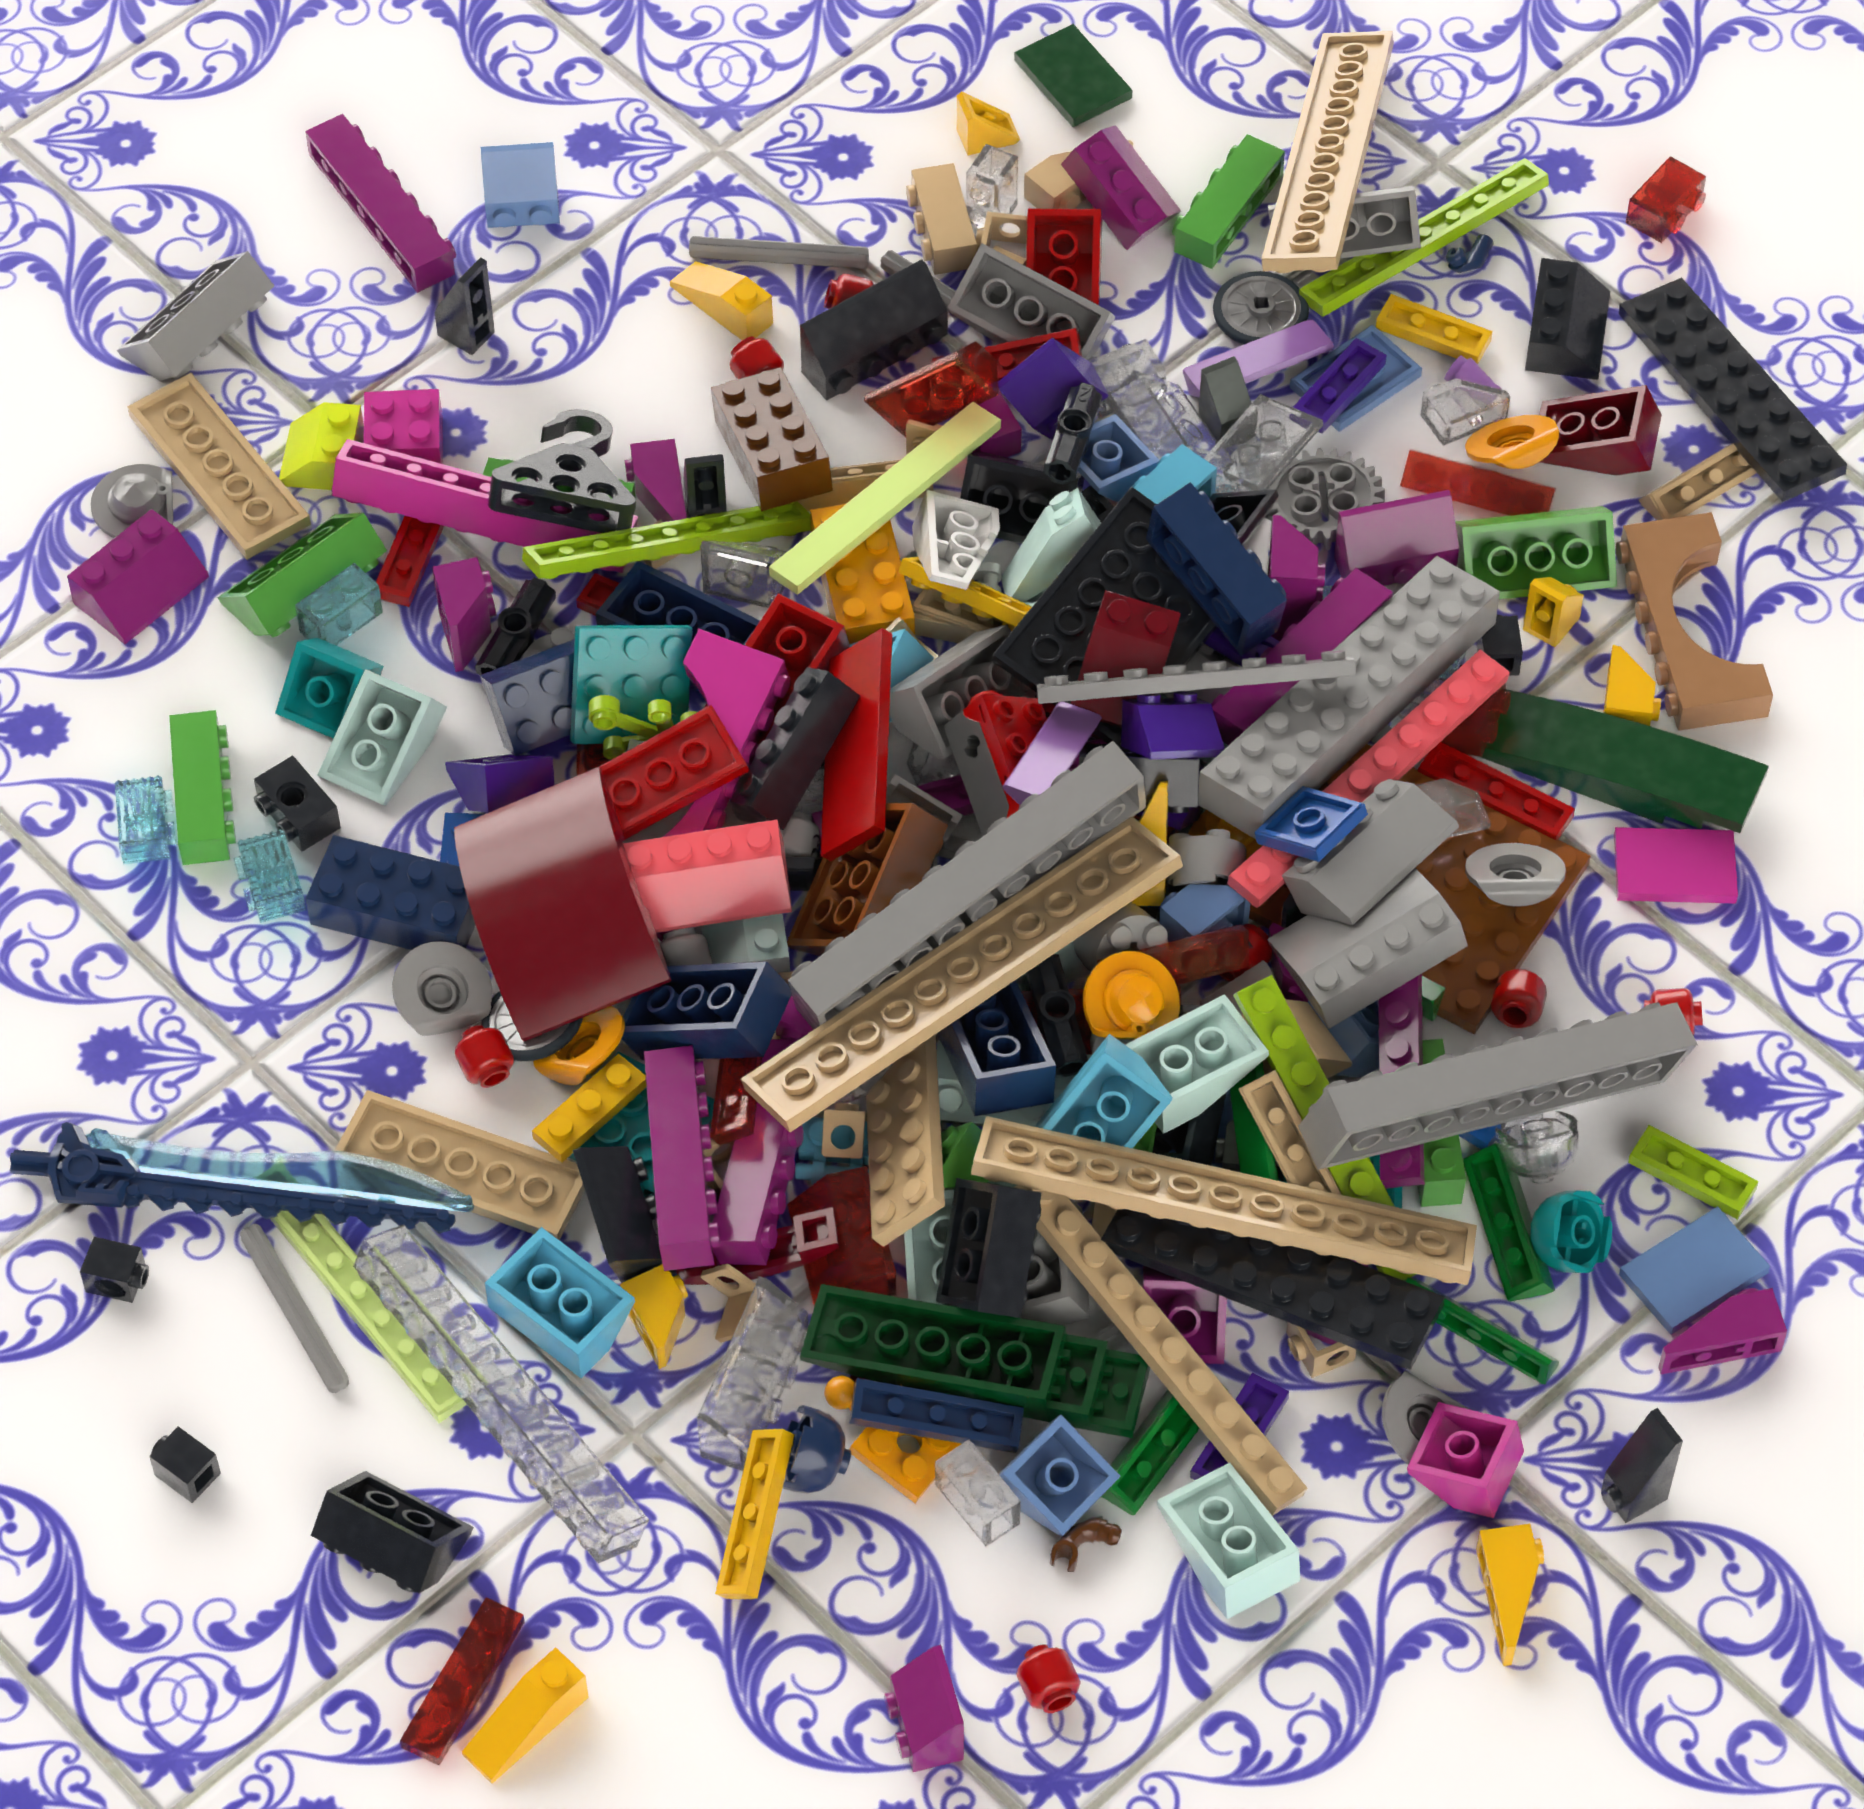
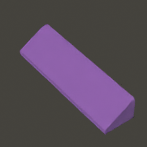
M1309 319L1185 367L1183 375L1189 394L1199 398L1201 369L1235 356L1246 384L1331 351L1334 345L1314 320Z
M1066 702L1057 703L1002 786L1003 790L1019 805L1032 794L1037 793L1040 795L1051 787L1053 780L1060 773L1069 770L1102 717L1097 713Z

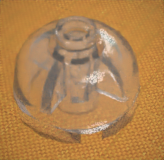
M1555 1111L1556 1118H1543V1113L1502 1123L1501 1129L1496 1127L1495 1130L1499 1155L1508 1169L1516 1175L1529 1178L1532 1183L1536 1184L1551 1182L1554 1180V1176L1563 1173L1575 1160L1579 1149L1577 1119L1568 1113Z

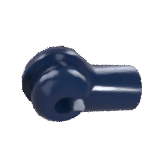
M1480 234L1477 236L1470 251L1465 252L1461 247H1458L1457 251L1454 247L1451 248L1446 254V260L1449 263L1448 267L1457 273L1481 268L1492 249L1493 239L1488 235Z

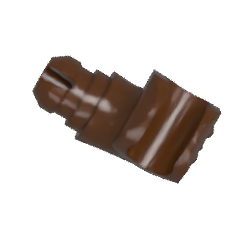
M1103 1516L1092 1517L1072 1526L1053 1545L1050 1554V1565L1054 1566L1058 1558H1067L1069 1560L1067 1572H1074L1077 1567L1078 1547L1085 1542L1094 1544L1095 1541L1099 1543L1102 1541L1110 1546L1117 1545L1122 1529L1117 1524L1108 1523V1520L1103 1519Z

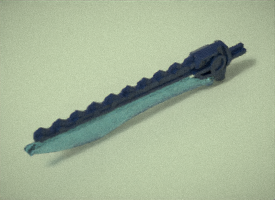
M65 1122L62 1123V1132L58 1135L57 1142L51 1153L14 1150L10 1155V1173L49 1177L58 1203L122 1208L125 1205L129 1209L140 1206L139 1203L143 1200H150L161 1211L173 1209L179 1202L185 1203L196 1214L209 1211L208 1209L212 1205L220 1206L231 1217L243 1214L246 1208H253L265 1220L278 1217L277 1214L280 1211H288L300 1223L311 1220L315 1214H323L334 1225L345 1223L350 1216L360 1219L369 1228L381 1225L384 1219H391L403 1231L416 1228L415 1225L419 1222H426L438 1234L450 1231V1228L455 1224L456 1216L450 1214L448 1210L470 1212L474 1209L470 1195H465L423 1173L381 1159L338 1150L306 1153L225 1152L109 1134L107 1130L98 1128L91 1130V1133L85 1135L82 1127ZM126 1158H129L141 1172H136Z

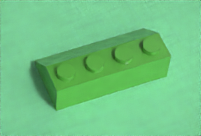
M1604 506L1455 521L1459 542L1458 568L1499 590V599L1527 597L1530 583L1535 578L1552 577L1563 584L1571 585L1577 591L1617 587L1613 512Z
M364 513L335 514L217 598L254 635H270L273 638L291 627L289 621L297 615L305 616L316 610L321 605L318 600L328 593L330 595L337 594L350 585L348 579L357 572L364 574L379 564L377 558L387 552V549Z

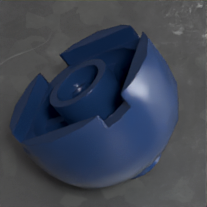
M801 1405L796 1410V1412L803 1414L800 1422L791 1420L787 1431L795 1435L783 1489L808 1494L821 1491L831 1485L837 1473L843 1475L846 1473L851 1459V1450L845 1448V1434L838 1421L830 1414L819 1409Z

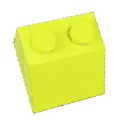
M323 402L291 422L279 479L286 487L332 490L336 457L347 439L361 443L364 441L361 405Z

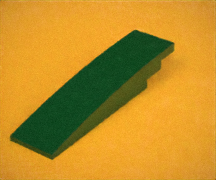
M1499 688L1447 735L1443 741L1444 744L1660 824H1663L1667 816L1700 829L1704 822L1707 821L1740 834L1769 769V765L1661 729L1583 707Z
M825 1284L820 1286L799 1356L800 1361L876 1382L1024 1408L1023 1417L1044 1422H1051L1059 1415H1062L1074 1428L1133 1438L1150 1372V1367L1139 1354L1110 1350L1108 1341L1069 1335L1066 1333V1327L1063 1325L978 1312Z

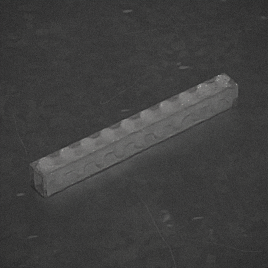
M404 1224L364 1238L353 1266L360 1278L371 1287L380 1298L384 1307L399 1321L407 1335L427 1355L431 1364L441 1372L453 1387L455 1393L464 1400L478 1417L481 1425L487 1428L501 1445L505 1454L515 1462L527 1477L529 1483L538 1490L552 1507L555 1515L571 1530L580 1545L589 1552L597 1563L636 1548L649 1522V1518Z

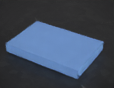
M1373 324L1290 379L1289 388L1299 397H1302L1355 338L1387 355L1385 366L1331 424L1338 432L1422 376V367Z
M1717 1206L1620 1267L1619 1275L1669 1334L1672 1335L1768 1274L1770 1265Z

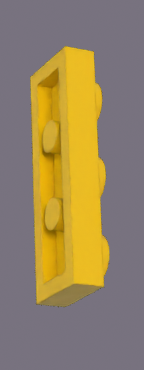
M1390 294L1379 313L1375 326L1380 331L1456 359L1460 355L1466 359L1471 357L1477 364H1479L1488 348L1493 332Z
M618 1053L532 1130L533 1140L562 1163L573 1153V1150L578 1149L647 1087L646 1075Z

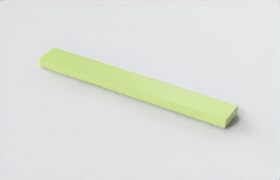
M971 402L770 565L769 576L795 594H800L1001 429V419L976 403Z
M282 1165L249 1185L304 1192ZM280 1211L277 1214L278 1217L270 1218L438 1424L473 1401L472 1393L323 1214H315L311 1220L301 1223L288 1211Z

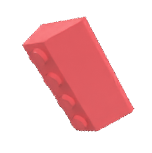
M777 819L623 843L643 905L649 911L656 933L792 912L784 840Z

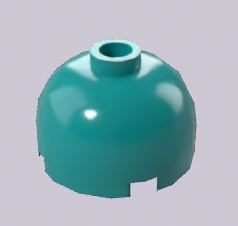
M1563 1191L1546 1198L1539 1205L1531 1221L1530 1238L1533 1249L1542 1262L1559 1272L1590 1273L1594 1271L1591 1268L1596 1263H1603L1612 1244V1222L1610 1216L1603 1215L1599 1205H1604V1203L1598 1196L1590 1191Z

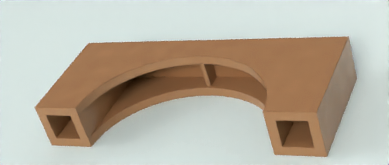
M1712 512L1623 525L1621 541L1616 542L1618 563L1624 564L1627 571L1625 574L1627 591L1629 594H1634L1636 599L1635 614L1639 625L1644 624L1646 630L1645 646L1647 653L1654 655L1656 661V681L1659 686L1664 685L1666 712L1669 717L1674 716L1678 731L1768 717L1773 698V692L1763 663H1735L1707 652L1688 636L1678 621L1674 610L1672 596L1678 586L1693 573L1718 563L1722 541Z

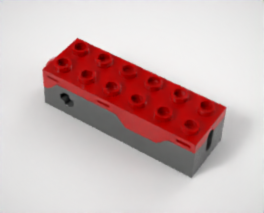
M992 690L983 691L974 695L967 707L944 725L982 836L987 834L988 828L996 820L1002 817L1009 818L1019 810L1020 805L1003 790L1002 786L1047 720L1045 710L1042 704L1038 703V698L1004 696Z

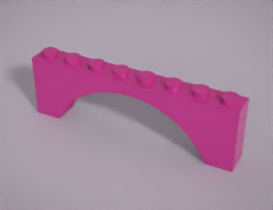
M699 629L683 660L687 676L697 687L707 705L713 706L746 764L750 766L755 758V752L758 747L757 741L762 731L767 732L771 727L775 714L773 708L778 697L783 698L788 691L791 678L788 675L785 661ZM741 776L694 801L684 817L663 837L722 828L726 818L725 808L736 791V784ZM673 930L656 933L657 938L662 942L663 935Z

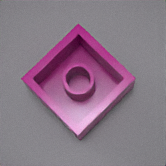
M439 389L364 392V443L443 464V415Z

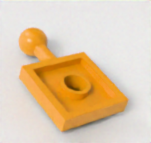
M836 1376L830 1379L824 1390L827 1403L835 1409L849 1408L851 1410L855 1382L847 1376ZM866 1427L850 1446L849 1450H851V1455L916 1504L964 1444ZM903 1435L912 1436L918 1441L919 1450L915 1453H906L899 1448L897 1439Z

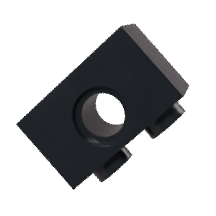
M293 755L254 778L257 795L253 798L257 808L265 817L270 815L275 820L276 828L281 837L286 842L293 841L301 852L341 828L336 804Z

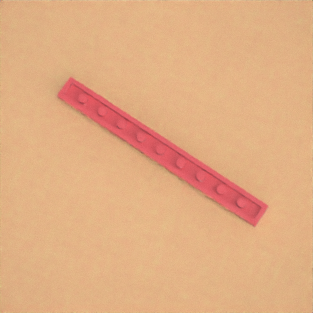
M1480 649L1322 792L1362 803L1374 792V788L1379 783L1387 779L1399 780L1508 680L1510 672ZM1262 845L1229 875L1227 885L1258 908L1285 884L1282 875L1294 865V861L1299 856Z

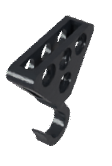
M574 409L559 413L554 420L542 427L541 443L563 437L565 434L574 431L586 432L593 435V437L573 444L560 443L494 469L491 477L488 507L500 513L598 533L631 528L636 498L599 458L610 449L613 433L611 423L602 415L588 410ZM527 477V479L520 482L516 481L518 478ZM557 486H569L574 489V492H562L557 489ZM517 498H522L530 500L534 504L530 506H521L516 504L513 500ZM562 506L570 509L571 512L560 514L551 510V507ZM601 514L609 519L606 521H595L589 518L588 515Z

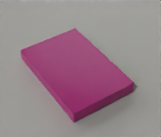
M1615 827L1614 850L1617 901L1736 904L1738 889L1734 831Z

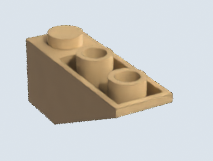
M1128 140V142L1133 147V142L1131 140ZM1072 151L1051 155L1024 174V198L1038 209H1076L1081 202L1087 199L1061 165Z

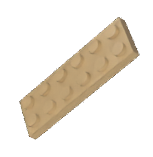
M192 373L127 406L130 418L246 560L311 525L310 515Z
M936 1034L865 1082L872 1239L883 1247L945 1206Z
M369 1090L363 1096L332 1154L334 1164L535 1234L542 1227L558 1240H560L585 1191L577 1163L566 1159L561 1163L547 1152Z

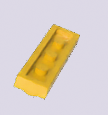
M918 557L902 558L898 573L911 578L912 585L926 590L935 589L941 592V598L955 604L965 603L971 606V611L978 616L984 618L995 617L1002 620V625L1008 624L1011 631L1032 608V606L973 579L966 590L930 581Z
M785 1429L752 1430L715 1592L716 1595L725 1599H758L795 1435Z

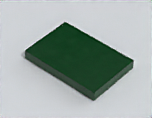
M1074 24L1014 52V61L1072 127L1132 99L1133 90Z

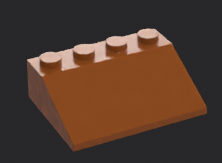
M886 803L884 832L833 861L825 858L822 859L788 937V947L821 956L824 954L825 948L833 940L839 937L846 938L854 932L860 921L871 913L878 914L888 907L891 899L897 893L904 889L911 890L922 882V878L929 871L935 855L942 848L943 836L948 825L914 803Z

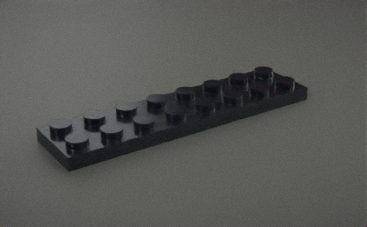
M1682 277L1619 304V315L1730 443H1734L1737 451L1782 502L1846 474L1847 463Z
M1117 1209L1101 1238L1116 1255L1408 1370L1412 1369L1444 1306L1445 1297L1343 1257L1319 1255L1311 1250L1294 1246H1279L1271 1241L1249 1236L1238 1237L1230 1232L1208 1227L1198 1228L1189 1223L1168 1218L1158 1219L1146 1213L1128 1209Z

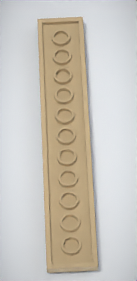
M1393 31L1322 34L1261 258L1263 271L1289 273L1301 270L1326 272L1338 269L1394 45Z
M1130 817L741 1078L744 1089L789 1132H792L1182 868L1183 864L1180 855L1135 818Z
M989 1116L985 1118L973 1160L971 1175L980 1176L992 1182L1003 1181L1024 1186L1032 1191L1043 1190L1065 1195L1073 1200H1088L1105 1204L1113 1209H1128L1146 1213L1158 1219L1168 1218L1182 1221L1198 1228L1208 1227L1222 1230L1238 1237L1249 1236L1271 1241L1279 1246H1294L1311 1250L1319 1255H1334L1352 1259L1364 1265L1374 1264L1388 1267L1404 1274L1414 1273L1437 1278L1444 1283L1468 1285L1471 1275L1477 1225Z

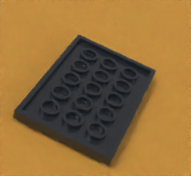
M1131 486L994 652L992 661L1036 693L1037 685L1045 684L1044 677L1068 675V682L1077 681L1105 590L1181 613L1166 666L1187 665L1216 630L1217 626L1146 540L1152 510L1157 504ZM1054 702V703H1051V704H1053L1054 706H1056L1057 703H1059V702ZM1099 722L1093 734L1107 744L1114 741L1117 745H1120L1122 728Z

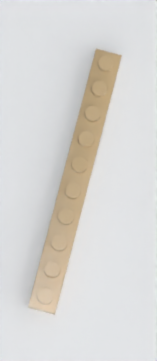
M1016 1185V1186L1014 1187V1188L1029 1190V1189L1025 1188L1024 1186H1020V1185ZM1043 1190L1036 1191L1042 1193L1040 1200L1041 1216L1036 1224L1038 1232L1225 1460L1231 1463L1269 1513L1273 1516L1303 1497L1308 1489L1307 1486L1109 1246L1101 1240L1100 1235L1071 1200L1065 1195Z

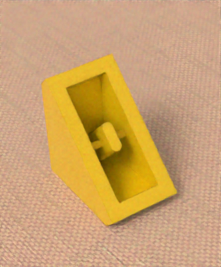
M962 91L957 95V132L967 156L1014 145L1020 140L1009 113Z

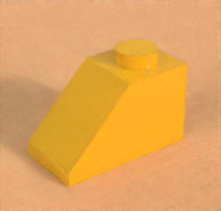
M1552 577L1535 578L1529 587L1523 630L1555 648L1579 620L1584 595L1577 592L1571 585L1563 584Z
M1612 645L1603 713L1650 726L1651 721L1659 720L1661 698H1654L1656 682L1621 646Z
M662 1264L620 1284L621 1288L635 1298V1303L628 1316L659 1369L667 1366L685 1318L684 1299L688 1298L686 1287L680 1276L675 1275L672 1277L670 1271H664Z

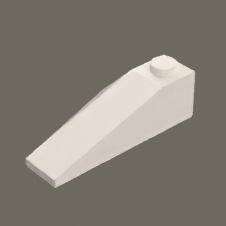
M926 490L912 525L913 547L930 581L964 590L968 588L1000 531L998 508Z

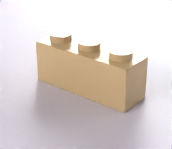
M954 163L911 170V185L906 186V195L909 207L915 206L916 212L913 213L916 233H923L924 239L921 240V250L924 261L931 262L934 275L967 270L977 253V243Z

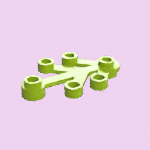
M600 695L589 701V720L595 728L609 730L616 726L638 734L626 737L609 736L603 740V755L610 760L627 751L630 739L646 741L674 725L671 703L664 699H656L648 703V719L652 723H656V726L620 713V701L613 696ZM689 711L683 713L680 716V722L697 712Z

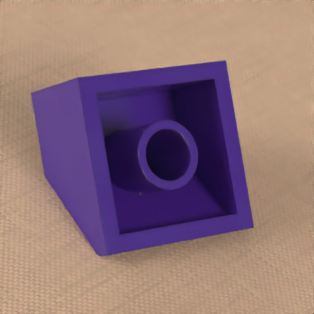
M1054 338L1048 340L996 383L1000 392L1034 430L1052 441L1057 428L1058 416L1064 409L1071 387H1076L1082 382L1094 385L1097 392L1102 394V401L1109 396L1093 364Z
M1177 691L1174 692L1173 698H1161V694L1154 693L1137 695V699H1123L1121 746L1130 751L1154 760L1217 757L1225 749L1211 703L1197 698L1196 692Z
M513 754L445 762L446 771L468 811H478L487 814L555 785L553 757L525 754L515 756Z

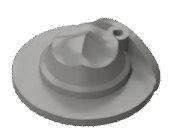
M134 464L118 468L106 475L97 484L91 497V512L97 526L104 533L115 538L150 509L156 511L173 525L172 471L150 464Z
M1501 843L1483 847L1472 853L1466 860L1465 873L1470 882L1476 885L1491 900L1508 906H1528L1549 898L1565 879L1566 867L1558 855L1545 848L1523 843Z
M430 942L414 948L401 960L394 973L392 994L396 1008L402 1018L418 1034L430 1036L455 1031L478 1023L487 1017L491 1011L492 983L487 969L471 951L454 943Z
M1405 1370L1391 1383L1386 1391L1382 1404V1421L1392 1448L1403 1461L1409 1464L1438 1402L1466 1409L1469 1408Z

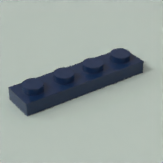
M857 1378L854 1384L849 1424L1016 1453L1020 1444L1024 1408Z

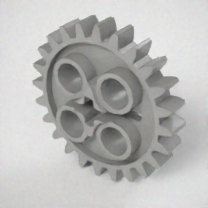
M1318 448L1316 456H1310L1306 450H1303L1302 459L1300 460L1290 455L1288 456V466L1282 463L1276 464L1277 473L1269 472L1268 483L1263 484V490L1276 489L1279 495L1266 519L1272 521L1273 515H1281L1313 544L1317 546L1318 543H1323L1326 550H1330L1331 542H1336L1339 511L1385 502V488L1382 487V477L1375 476V467L1365 468V459L1363 457L1353 462L1352 452H1347L1343 457H1338L1337 448H1333L1329 455H1324L1323 450ZM1319 476H1324L1326 481L1327 522L1322 520Z

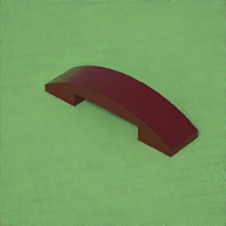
M830 1207L793 1216L794 1225L777 1228V1243L775 1248L770 1250L767 1265H729L750 1280L798 1268L831 1253L840 1247L834 1208ZM713 1252L714 1265L677 1269V1275L687 1285H710L701 1278L702 1271L724 1264H719ZM718 1277L721 1281L725 1283L736 1282L735 1280L728 1277Z

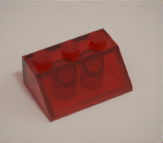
M975 341L863 395L864 402L906 438V424L909 419L934 426L957 415L971 402L979 405L998 396L997 360Z
M867 1166L827 1174L787 1204L792 1225H794L793 1216L833 1207L835 1210L840 1247L813 1262L803 1265L813 1306H815L821 1284L897 1296L896 1269L889 1244L883 1247L872 1239L870 1181Z

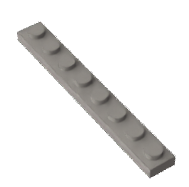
M1339 650L1322 652V659L1306 660L1305 654H1292L1282 656V663L1266 664V658L1243 659L1242 666L1228 668L1226 661L1202 663L1203 670L1187 671V665H1170L1163 667L1162 674L1147 675V668L1123 670L1124 677L1108 678L1107 672H1092L1084 674V681L1068 682V675L1044 677L1045 684L1037 685L1038 703L1043 704L1355 676L1356 666L1355 659L1352 656L1345 657V651Z

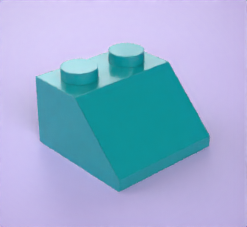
M320 638L298 641L275 714L334 739L365 669L381 676L384 666Z

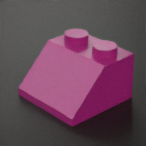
M1438 1402L1408 1464L1407 1472L1454 1509L1494 1518L1524 1453L1518 1422Z

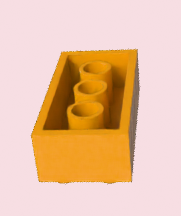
M846 504L810 510L811 532ZM890 520L821 576L830 618L845 626L849 645L861 641L881 628L886 630L898 617L904 620L915 635V616L905 576L898 573L901 560Z

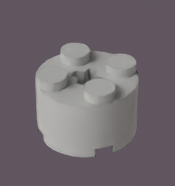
M1211 829L1206 832V835L1191 836L1184 833L1171 835L1168 846L1180 855L1183 867L1166 878V896L1173 892L1179 893L1189 884L1227 885L1229 875L1247 860L1245 845L1237 840L1230 839V832L1224 829Z
M1130 902L1075 939L1073 945L1077 957L1080 958L1082 964L1089 971H1092L1106 957L1124 951L1145 953L1163 964L1168 950V933L1157 920L1138 905Z

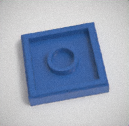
M1302 786L1254 834L1257 844L1320 862L1368 813L1364 803Z

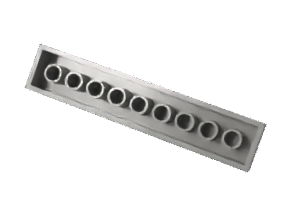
M1436 556L1333 650L1345 651V657L1352 656L1355 659L1356 675L1300 680L1200 771L1198 805L1256 839L1254 832L1302 786L1318 790L1496 624L1500 591Z
M1114 741L1104 748L1102 746L1094 748L1086 755L1081 765L1072 771L1065 770L1053 780L1051 787L1040 795L1035 793L1026 798L1020 805L1019 810L1009 818L1002 817L996 820L988 828L987 834L975 843L974 841H969L962 845L952 860L943 866L936 865L923 876L922 882L911 890L904 889L897 893L891 899L888 907L878 914L871 913L860 921L857 929L846 938H836L825 948L824 954L813 962L806 961L799 965L788 980L796 1009L812 1029H816L1130 817H1134L1146 808L1144 777Z
M1677 1002L1663 1006L1660 1003H1652L1635 1013L1626 1014L1625 1011H1619L1602 1021L1593 1023L1592 1020L1587 1019L1576 1023L1570 1029L1558 1031L1557 1028H1550L1539 1033L1536 1037L1525 1040L1521 1036L1514 1037L1497 1047L1488 1048L1487 1045H1481L1471 1049L1464 1055L1453 1057L1452 1054H1444L1435 1058L1431 1063L1418 1066L1416 1062H1412L1399 1067L1395 1072L1387 1074L1375 1071L1363 1076L1358 1081L1347 1083L1345 1080L1335 1081L1323 1089V1094L1315 1104L1309 1107V1113L1298 1127L1317 1170L1664 1083L1698 1044Z

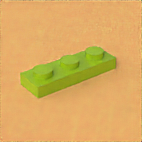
M1648 1125L1630 1153L1628 1160L1629 1164L1714 1208L1718 1206L1722 1212L1737 1220L1757 1190L1759 1182L1651 1125Z

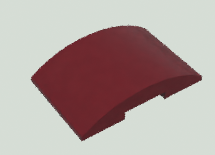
M600 767L454 827L459 867L474 922L494 978L521 1040L525 1042L672 981L649 911L643 905L622 842L625 838Z

